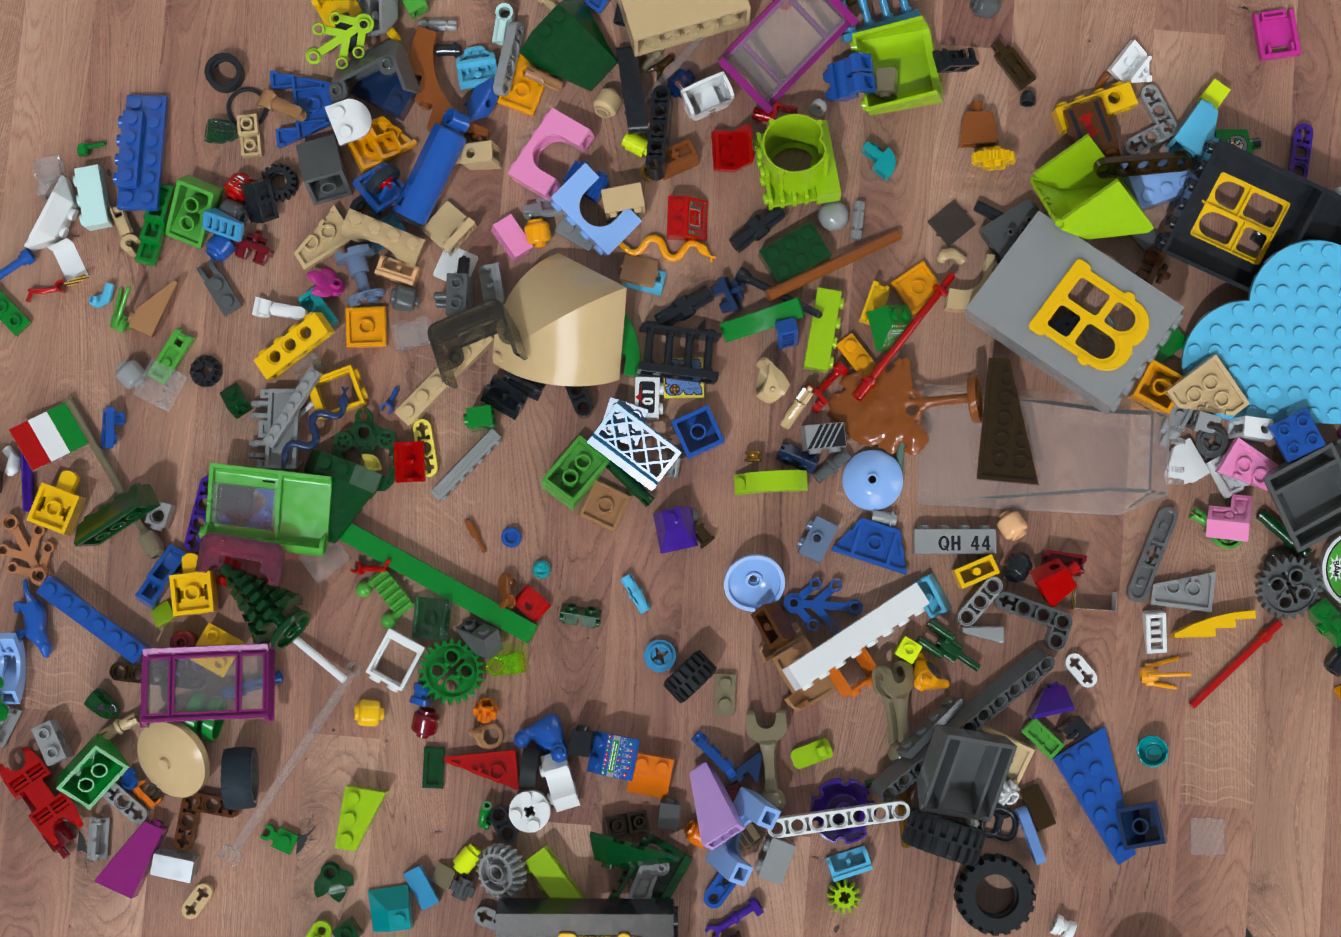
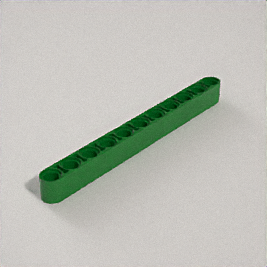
M353 523L339 538L342 542L382 564H385L387 559L391 560V563L388 565L391 569L528 644L539 625L506 607L503 609L499 608V603Z

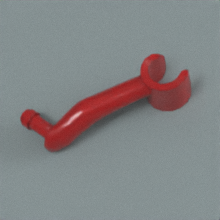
M58 280L55 286L28 289L29 293L26 302H31L33 293L39 295L57 291L66 293L60 289V286L65 281Z
M387 559L383 567L365 565L355 561L358 564V569H350V571L358 575L364 574L365 571L383 573L387 571L386 568L391 563V560Z

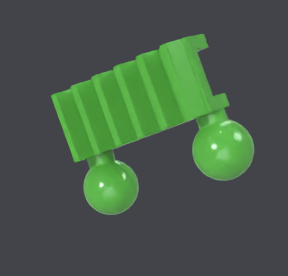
M387 569L383 573L377 572L367 582H359L356 586V593L360 597H367L371 594L374 587L389 605L390 609L393 610V613H386L381 617V625L385 629H392L395 627L397 619L413 608L415 604Z

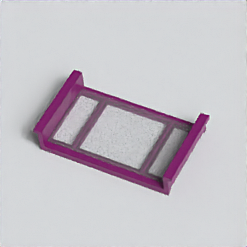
M774 0L718 58L719 61L717 63L769 114L774 109L772 106L787 92L850 26L854 27L859 20L840 0Z
M268 643L259 645L244 644L142 649L140 728L149 727V723L264 718L266 722H275V650L270 649Z

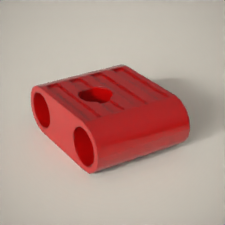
M529 584L515 597V606L534 623L552 606Z

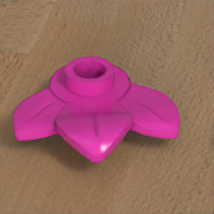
M322 267L321 271L313 270L306 275L316 284L311 292L315 296H339L345 291L346 285L344 281L339 279L336 273L329 268Z

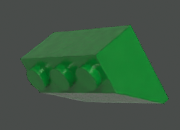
M97 733L58 775L56 789L90 810L130 765L112 742Z

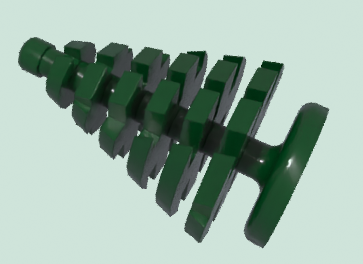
M229 563L221 566L220 572L227 577L226 585L228 589H232L230 594L234 600H237L239 610L244 612L242 614L244 621L251 622L247 623L250 633H253V638L258 645L270 641L272 648L279 651L290 645L305 630L311 615L309 612L301 610L296 606L303 605V597L300 594L292 593V591L281 588V586L274 583L266 584L268 580L257 578L256 575L251 573L246 574L247 572L240 568L234 570Z

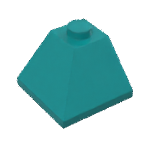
M408 884L368 890L373 932H394L412 929L414 918Z

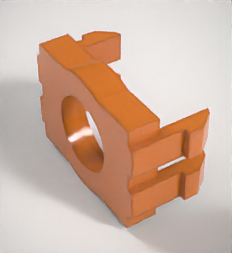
M145 780L140 781L133 789V792L150 810H153L161 803L162 798L160 797L154 803L140 789L145 784Z

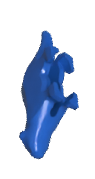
M24 579L23 592L27 602H14V613H23L25 628L16 629V635L18 639H25L27 637L38 647L43 657L48 658L53 646L46 630L47 611L44 605L31 593L28 580Z

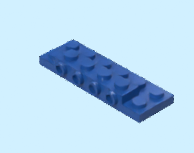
M127 95L126 109L123 110V115L118 117V126L121 128V135L118 134L116 137L119 153L115 154V165H118L117 172L113 173V183L118 188V210L159 211L168 110L167 96Z

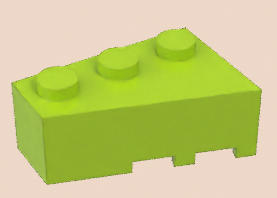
M351 784L345 786L335 848L349 851L359 849L389 791Z

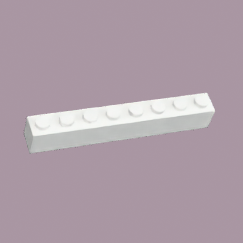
M916 582L782 669L795 691L801 688L805 691L814 685L812 681L816 678L822 680L831 674L829 672L831 668L835 667L838 669L845 665V659L849 656L852 659L862 653L861 649L867 646L870 648L878 643L877 638L881 635L886 637L893 633V627L896 625L901 627L910 621L908 617L914 614L916 617L925 611L924 607L929 604V601Z

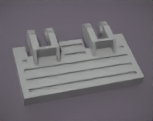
M261 389L260 398H268V401H251L252 407H268L267 413H251V419H260L258 438L265 437L295 389ZM300 411L278 443L276 449L267 446L262 440L249 441V446L266 447L265 453L252 452L248 455L249 459H265L257 460L256 468L282 470L281 453L283 447L291 440H299ZM293 447L288 451L289 455L285 470H298V448Z

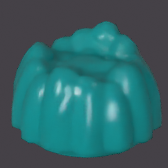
M538 560L535 562L532 568L533 575L539 579L548 577L551 573L548 561Z

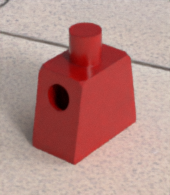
M1055 558L1029 571V574L1042 598L1052 608L1076 588V583L1072 576L1081 571V568L1075 560L1065 566L1059 558Z

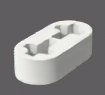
M1071 653L1064 658L1065 668L1081 686L1088 688L1096 684L1097 675L1082 656ZM1070 658L1078 659L1076 663L1080 667L1079 670L1075 666L1070 667ZM1082 671L1086 675L1091 674L1090 683L1082 681L1084 680V676L1081 674Z

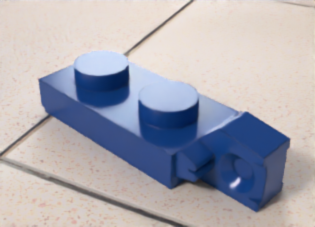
M698 731L691 738L704 754L730 779L737 775L733 770L735 765L727 757L723 759L719 755L721 751L714 744L709 745L707 735Z

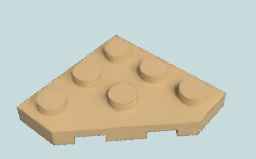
M1216 354L1211 355L1164 390L1175 407L1234 416L1250 404Z

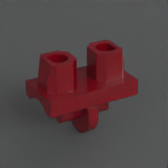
M257 230L254 235L248 233L247 239L252 240V242L243 239L242 242L234 241L237 245L235 256L247 260L249 252L253 251L256 252L253 262L264 266L268 257H273L274 252L270 248L260 245V243L266 245L268 239L262 238V231Z

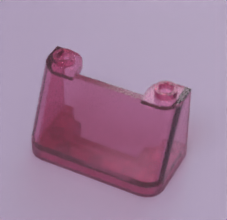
M209 532L202 537L195 571L207 573L208 570L217 571L225 563L226 557L260 562V572L265 574L269 585L279 586L283 584L285 577V550L280 544L218 532Z

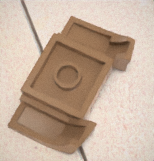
M795 620L791 625L798 637L785 647L770 650L765 640H763L758 648L762 663L764 664L772 659L792 694L784 699L786 703L795 711H801L834 693L837 689L828 675L822 680L819 678L813 680L814 685L805 691L802 688L795 691L783 673L782 669L813 650Z

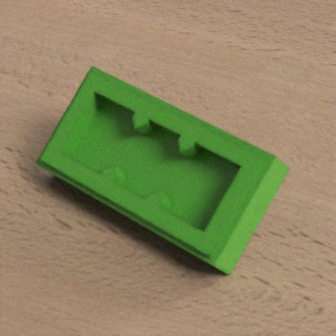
M1031 719L1020 730L1050 760L1065 746L1038 719Z

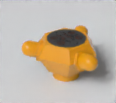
M919 652L913 671L915 688L921 692L924 690L931 691L948 688L950 682L944 679L942 671L932 661L926 660L923 653Z

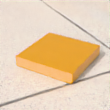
M924 260L890 283L903 304L908 306L912 316L919 312L933 294L932 286L934 284L940 285Z
M386 306L345 308L347 348L387 347Z

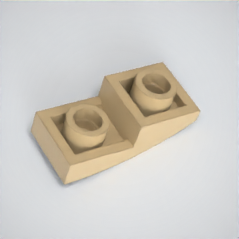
M257 114L236 116L242 158L263 157Z

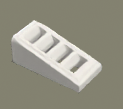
M1161 609L1142 611L1146 654L1167 652L1166 612ZM1159 625L1158 629H1151V626ZM1160 634V637H1151V635ZM1161 642V645L1151 646V643Z

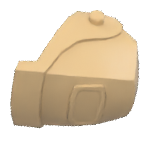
M766 357L760 358L755 364L758 368L754 395L761 401L771 404L784 396L790 383L785 374Z

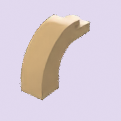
M986 254L984 257L981 279L976 287L969 290L953 288L947 290L948 295L945 298L944 311L965 312L968 304L997 267V261H994L995 255Z

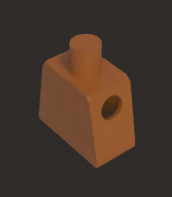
M972 101L971 111L964 112L962 115L958 148L997 146L999 138L993 112L983 111V101Z

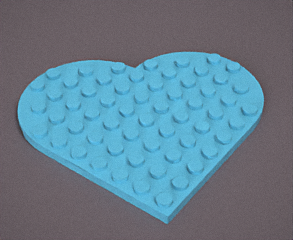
M1325 240L1299 241L1289 244V246L1278 252L1276 251L1264 262V265L1253 278L1248 300L1227 302L1207 312L1196 322L1197 324L1190 334L1187 335L1181 355L1182 376H1185L1211 355L1216 354L1250 404L1234 416L1213 413L1223 419L1233 421V418L1252 416L1279 422L1307 408L1314 423L1341 424V245Z

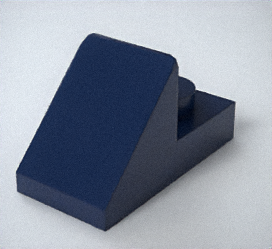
M760 751L733 769L737 775L733 779L727 776L731 783L734 781L738 783L746 777L745 773L748 771L758 784L762 761Z

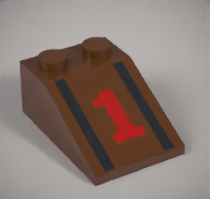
M1101 97L1063 111L1070 145L1086 134H1089L1105 157L1121 156L1118 140Z

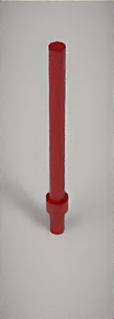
M1276 620L1266 630L1263 629L1258 634V638L1189 702V705L1195 709L1264 643L1267 644L1273 638L1272 635L1283 624Z

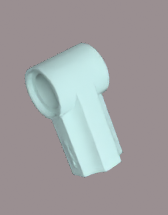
M507 3L499 4L495 10L496 19L492 43L503 46L509 22L515 20L514 11ZM503 11L510 12L507 18L500 17Z

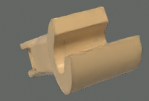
M109 206L110 213L122 238L120 242L122 249L128 255L135 257L137 253L130 245L133 243L140 245L141 241L134 235L126 211L118 210L117 206ZM122 212L123 216L117 218L116 215Z

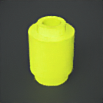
M627 132L621 143L625 150L640 158L647 154L648 139L640 134L629 135Z
M472 843L465 846L453 860L455 864L453 868L462 875L463 873L469 874L476 866V862L479 861L478 855L482 853L481 850Z

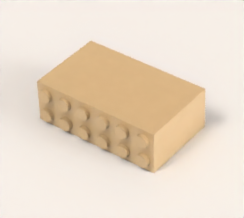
M617 0L635 57L744 27L750 23L751 7L748 0Z

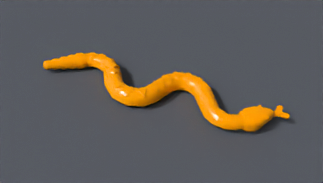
M656 234L645 237L637 249H630L623 242L619 244V247L624 252L636 256L641 255L650 243L655 242L659 247L662 257L670 262L681 260L692 246L696 247L701 255L709 257L710 262L716 259V256L710 255L708 248L704 244L695 240L685 242L676 254L669 253L663 238Z

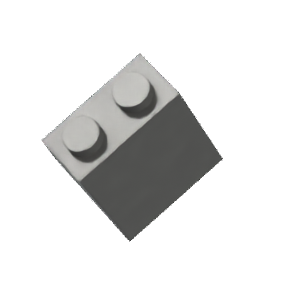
M334 134L296 145L303 182L314 205L353 195L340 146Z

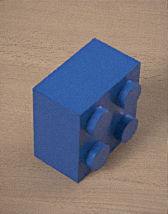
M708 405L671 421V425L687 460L725 444V440Z

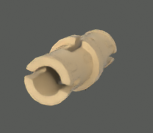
M133 712L121 720L116 719L110 726L99 730L98 734H102L107 740L118 734L123 735L126 733V730L140 724V719L137 720L139 715Z

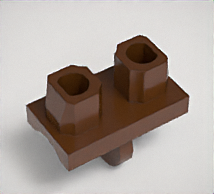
M1147 251L1142 262L1151 265L1149 271L1140 267L1135 275L1150 285L1153 284L1156 276L1155 282L1157 284H1161L1163 279L1169 280L1171 274L1167 272L1169 266L1163 264L1162 268L1159 269L1166 254Z

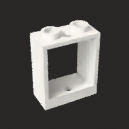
M389 629L366 673L370 674L369 678L377 683H380V681L387 683V688L396 693L399 690L405 691L427 647L394 629ZM391 640L417 653L401 683L376 670Z

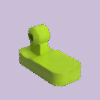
M821 738L795 748L790 753L793 765L797 769L808 767L833 756L831 746L826 738Z

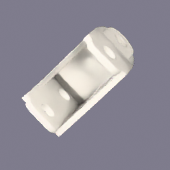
M724 71L698 81L680 91L684 109L688 117L694 121L727 108L735 96Z

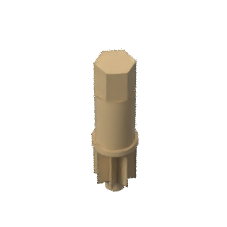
M808 385L807 388H802L779 422L785 429H790L801 411L807 406V403L814 394L812 393L813 388Z

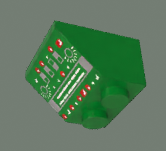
M886 305L867 312L876 351H888L909 325L912 315L907 305Z

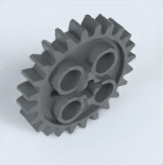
M1291 554L1289 559L1282 555L1281 561L1274 557L1275 563L1267 562L1269 568H1261L1264 574L1257 575L1258 579L1261 580V582L1255 583L1256 587L1260 588L1255 590L1256 595L1259 596L1257 601L1262 603L1261 607L1264 610L1267 609L1270 615L1274 613L1276 618L1282 615L1287 620L1288 616L1291 615L1293 619H1296V614L1298 613L1304 617L1303 611L1309 612V607L1316 604L1314 600H1321L1317 593L1324 592L1319 586L1324 583L1322 579H1319L1322 575L1319 571H1316L1318 568L1314 564L1311 565L1310 560L1304 561L1302 556H1299L1296 560L1293 554ZM1294 571H1299L1297 576L1291 577ZM1282 572L1285 573L1287 581L1291 584L1290 588L1297 599L1296 602H1294L1291 593L1288 591V586L1281 575ZM1280 579L1276 586H1271L1274 580ZM1306 588V592L1299 595V591ZM1287 597L1286 602L1279 603L1281 598Z

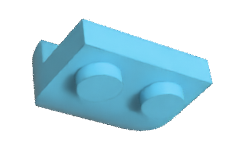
M483 46L469 47L464 50V54L460 58L457 57L456 59L460 90L476 88V86L490 78L495 79L497 71L495 55L493 52L490 53L485 50Z

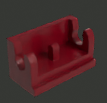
M1042 550L1041 565L1055 558H1059L1065 566L1075 560L1080 566L1081 571L1073 576L1081 577V574H1084L1083 565L1087 561V556Z

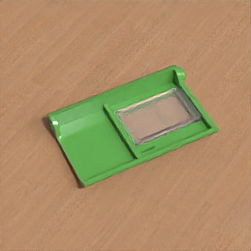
M210 463L206 523L200 527L199 538L202 539L203 543L325 557L328 547L332 477Z

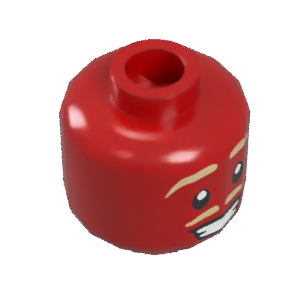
M243 172L233 173L224 184L225 196L234 201L245 202L241 183L253 182V180Z

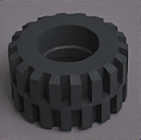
M701 650L695 651L664 681L663 686L679 703H683L712 677L717 667Z

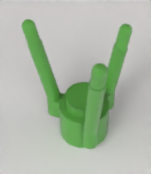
M130 286L126 287L123 298V288H119L109 326L125 333L126 328L131 330L128 327L130 323L127 322L129 317L122 315L131 289Z

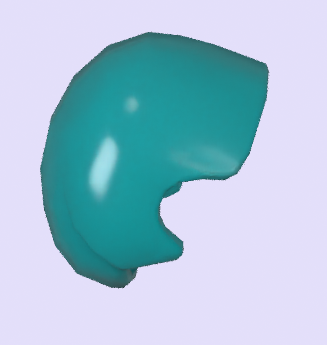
M1148 735L1142 738L1136 748L1139 760L1148 767L1163 765L1169 756L1166 742L1158 736Z

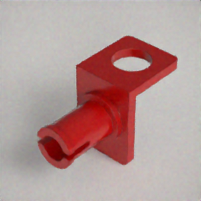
M775 102L774 109L769 114L763 109L754 107L752 120L769 123V119H777L778 111L798 114V107Z

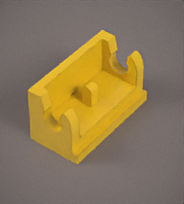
M873 281L858 322L870 325L867 312L886 305L891 291L889 286L884 287L879 285V282Z

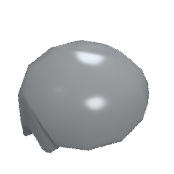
M839 201L824 203L818 210V220L820 225L826 230H842L849 222V212L847 207Z

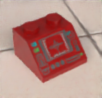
M668 196L667 240L707 241L708 201L690 196Z

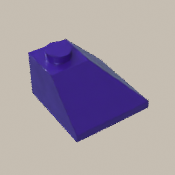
M690 506L676 507L653 514L661 554L698 546Z
M1057 681L1047 683V688H1042L1026 715L1028 718L1037 719L1072 711L1075 708L1066 686L1063 684L1059 685Z

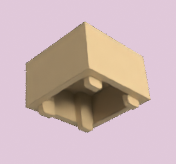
M641 182L601 190L607 222H612L624 210L631 209L640 219L642 215L646 214Z

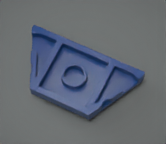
M861 518L831 549L833 552L904 575L907 574L901 531L880 523Z

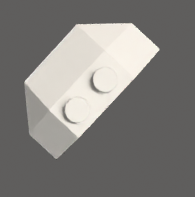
M61 175L24 245L32 251L49 247L65 239L69 233L71 222L78 216L79 206L73 186L66 177Z

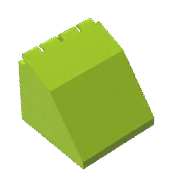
M1086 134L1033 172L1035 176L1029 179L1054 224L1063 231L1089 240L1143 234L1154 229V226L1121 177L1102 179L1096 175L1093 169L1094 163L1100 158H1105V156L1089 134ZM1109 165L1101 166L1099 171L1107 170Z

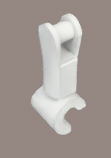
M255 297L252 315L262 318H268L273 315L304 321L303 317L308 314V311L303 307L276 303L259 297Z

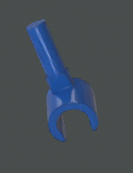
M394 388L387 403H383L380 406V411L384 410L385 405L390 407L388 414L394 411L393 403L399 388Z

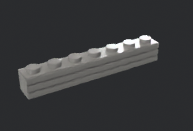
M311 367L308 368L262 440L264 444L272 449H276L323 374Z
M491 429L435 486L431 493L439 501L446 500L449 496L448 493L450 491L453 492L458 487L457 484L459 482L462 483L467 478L466 475L468 473L471 474L475 470L474 467L483 462V457L485 455L488 456L493 451L492 448L494 446L497 447L502 442V437Z

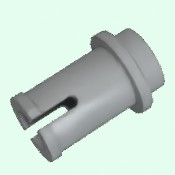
M669 453V457L667 456V458H672L675 455V453ZM682 454L678 456L668 469L666 477H679L680 461H683L681 459Z
M874 509L872 521L889 524V527L891 525L896 526L898 514L894 513V511L890 513Z

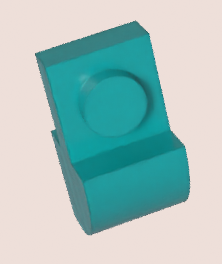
M867 141L862 147L861 153L875 163L872 171L888 182L896 166L894 153L889 147L883 153L877 144Z

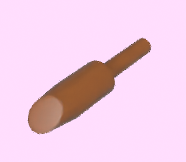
M1108 71L1103 72L1096 82V90L1102 88L1109 79L1110 73Z
M464 519L472 538L476 539L483 553L487 552L479 538L480 534L473 521Z

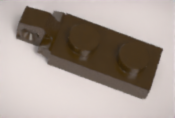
M1000 39L992 43L991 48L996 53L994 55L996 62L1019 92L1037 79L1013 47L1011 48L1009 45L1005 47Z

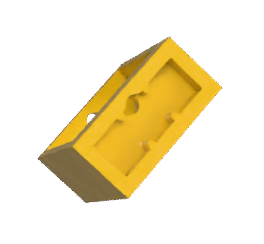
M348 365L322 375L310 394L315 411L319 409L327 410L318 386L349 374L359 400L348 404L346 412L368 405L366 399L369 397L365 387L361 388L359 380H362L358 368L354 369L352 365ZM340 407L331 410V412H338L340 410ZM323 417L318 418L321 421L327 420V418Z

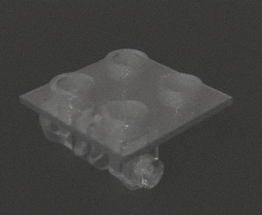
M151 359L133 395L170 413L188 377Z

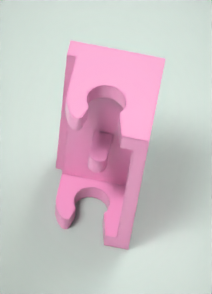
M511 214L493 224L491 232L513 264L530 253L529 250L533 248V245L527 242L525 233Z

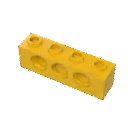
M1122 81L1117 82L1107 90L1100 88L1092 92L1093 95L1087 97L1085 95L1078 96L1074 99V102L1068 104L1066 101L1057 104L1051 115L1059 136L1068 133L1063 111L1093 99L1102 98L1108 117L1134 109L1138 101L1130 81L1126 83ZM1108 97H1114L1116 104L1109 102Z
M308 313L303 317V322L291 326L288 329L289 332L285 336L276 338L271 347H266L258 352V357L253 361L267 380L278 378L335 333L323 313ZM308 328H310L311 335L309 338L306 335V330ZM292 340H294L296 343V347L294 349H292L291 347ZM277 352H279L281 356L279 361H277L276 359Z

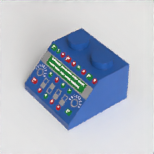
M595 731L587 771L632 781L640 740L615 733Z

